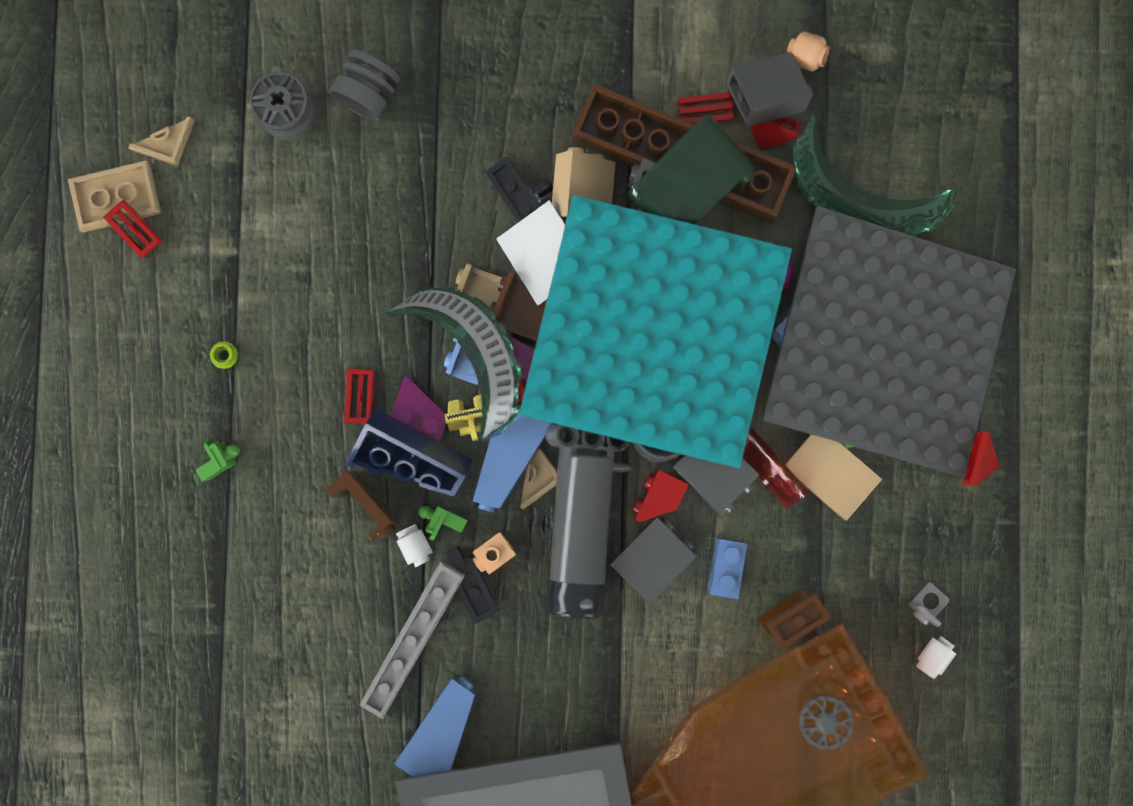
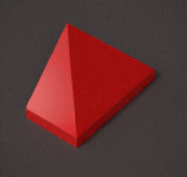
M786 116L749 127L761 151L796 139L802 122Z
M976 432L966 476L962 481L964 486H977L1000 467L988 432Z

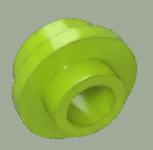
M219 342L212 347L210 359L216 367L227 369L237 362L238 351L229 342ZM223 351H228L229 357L226 360L221 359Z

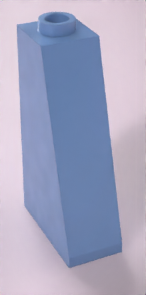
M512 409L508 421L492 432L473 498L474 502L479 503V509L494 512L495 508H503L526 468L546 439V429L552 423L519 415L520 410Z
M455 675L452 677L395 762L396 766L411 776L452 770L477 692L473 688L474 683L462 675L459 678Z

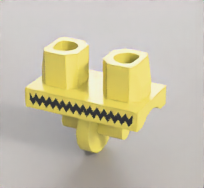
M487 394L475 396L473 398L475 408L468 410L464 409L462 400L449 401L448 414H445L449 431L459 430L461 436L471 434L473 442L479 441L478 432L485 431L489 415L490 401Z

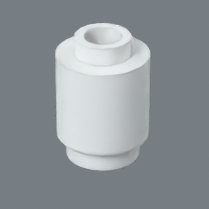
M416 524L396 534L399 539L397 541L398 546L408 565L414 563V566L418 567L430 560L428 555L433 553L422 529L419 530Z
M941 636L938 640L932 637L917 658L919 662L916 667L935 679L938 674H943L956 656V653L952 651L955 646Z

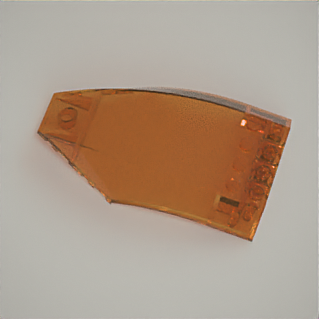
M841 623L757 667L692 707L630 794L631 806H870L930 776L913 740L858 644ZM832 695L843 700L850 708L854 718V729L849 740L842 746L830 750L820 749L811 745L802 735L799 725L800 712L805 703L813 697ZM826 700L825 710L833 712L835 702ZM816 703L809 707L814 715L821 711ZM844 709L837 713L836 716L838 720L847 718L848 714ZM804 719V727L815 726L814 719ZM838 725L836 731L845 735L848 728ZM816 730L810 737L818 741L822 733ZM833 733L826 735L827 744L837 742Z

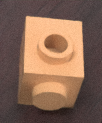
M499 532L473 551L476 557L472 560L481 572L486 570L488 574H491L514 557L517 552L503 533Z

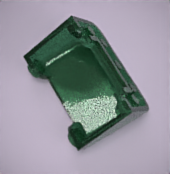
M707 114L629 190L627 195L642 212L695 225L734 186L740 183L745 186L756 175L753 172L756 166L722 127Z

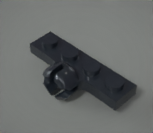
M507 156L485 171L518 223L549 200L552 204V183L542 178L533 185H526Z

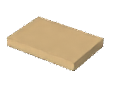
M147 160L68 179L79 231L83 233L109 227V223L103 217L123 199H126L142 218L161 214L150 162ZM123 208L121 209L131 221L134 220ZM116 214L113 216L119 224L124 223Z
M811 434L783 465V468L845 521L850 518L882 480L841 443Z

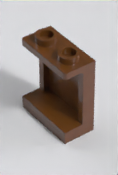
M509 270L507 277L503 276L500 280L498 291L501 293L497 302H492L488 311V317H490V322L494 327L537 343L547 299L537 305L520 276Z
M346 471L325 489L332 498H343L351 492L378 524L367 535L370 541L386 539L396 530L394 524L399 520L356 471Z
M803 589L758 616V621L770 640L782 649L831 619L816 593L808 596Z

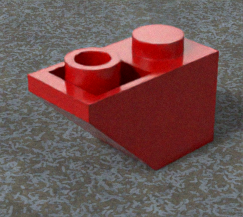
M657 470L655 475L650 473L643 487L648 490L643 499L638 497L632 509V513L636 514L634 520L642 522L677 510L689 484L660 470Z

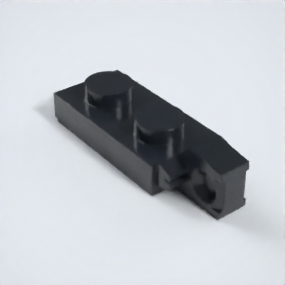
M459 546L449 550L447 554L453 563L451 566L466 574L457 591L473 622L476 624L499 612L500 608L481 571L473 562L472 557L465 558Z

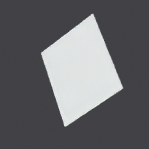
M550 200L496 239L537 305L548 298L565 228L564 222Z

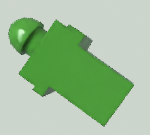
M207 440L204 442V448L211 460L196 469V472L202 482L211 480L226 469L237 464L234 458L239 455L240 448L235 444L226 446L224 441L220 443L219 440Z
M427 505L421 506L418 510L421 518L429 520L425 531L430 533L428 539L431 541L435 539L442 524L462 533L468 521L466 518L439 505H436L434 510Z

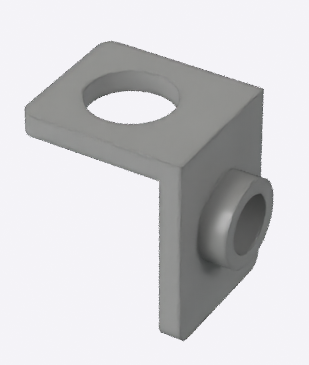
M928 582L908 605L915 610L913 615L924 625L929 623L939 627L941 622L935 617L948 604L949 598L936 586ZM928 593H934L938 597V604L933 609H928L923 604V598Z

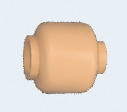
M802 32L796 39L792 38L790 40L787 52L792 54L800 68L815 71L818 67L824 66L830 47L826 45V40L823 36Z

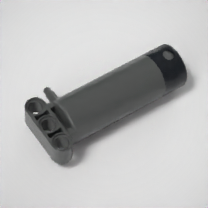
M552 423L546 429V440L551 446L559 447L547 612L552 615L570 618H600L603 615L613 472L624 473L631 472L632 470L631 464L614 461V452L625 450L629 445V441L615 438V443L612 445L610 437L589 432L591 439L587 443L585 440V433L587 431ZM561 428L564 429L566 435L563 441L559 438Z

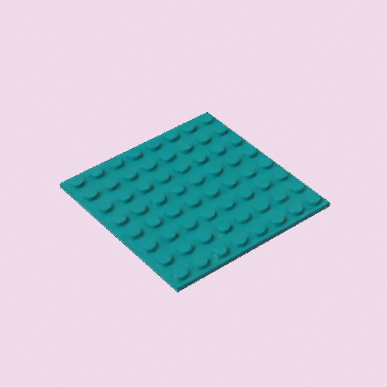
M572 195L519 415L740 468L792 248Z

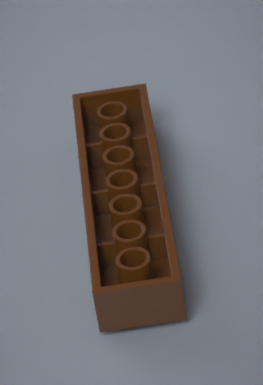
M595 84L592 86L573 131L572 143L631 167H634L635 164L640 166L643 158L705 183L700 195L770 224L777 217L797 168L782 160Z

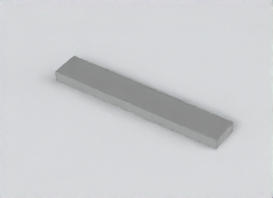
M443 561L439 563L359 704L361 707L384 719L466 574Z

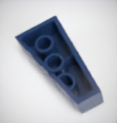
M375 408L358 437L345 465L353 468L355 465L368 468L367 472L378 475L379 472L395 476V480L401 482L406 480L419 483V487L455 496L473 460Z

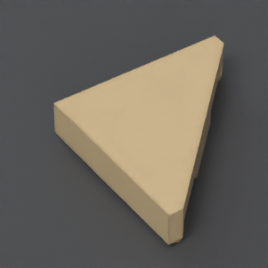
M186 117L180 123L171 127L167 126L140 142L130 144L129 149L178 166L195 120L191 117Z
M541 448L538 449L531 463L526 468L520 505L522 510L555 487L557 483V470Z

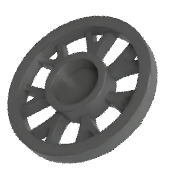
M819 695L805 703L800 712L799 725L802 735L811 745L820 749L830 750L842 746L849 740L854 729V718L850 708L843 700L832 695ZM826 700L835 702L833 712L825 710ZM814 703L821 709L816 715L809 709ZM845 709L848 717L838 720L836 714ZM804 719H814L815 726L804 727ZM838 725L848 728L845 735L836 731ZM816 730L822 733L818 741L810 737ZM833 733L837 742L827 744L826 735Z

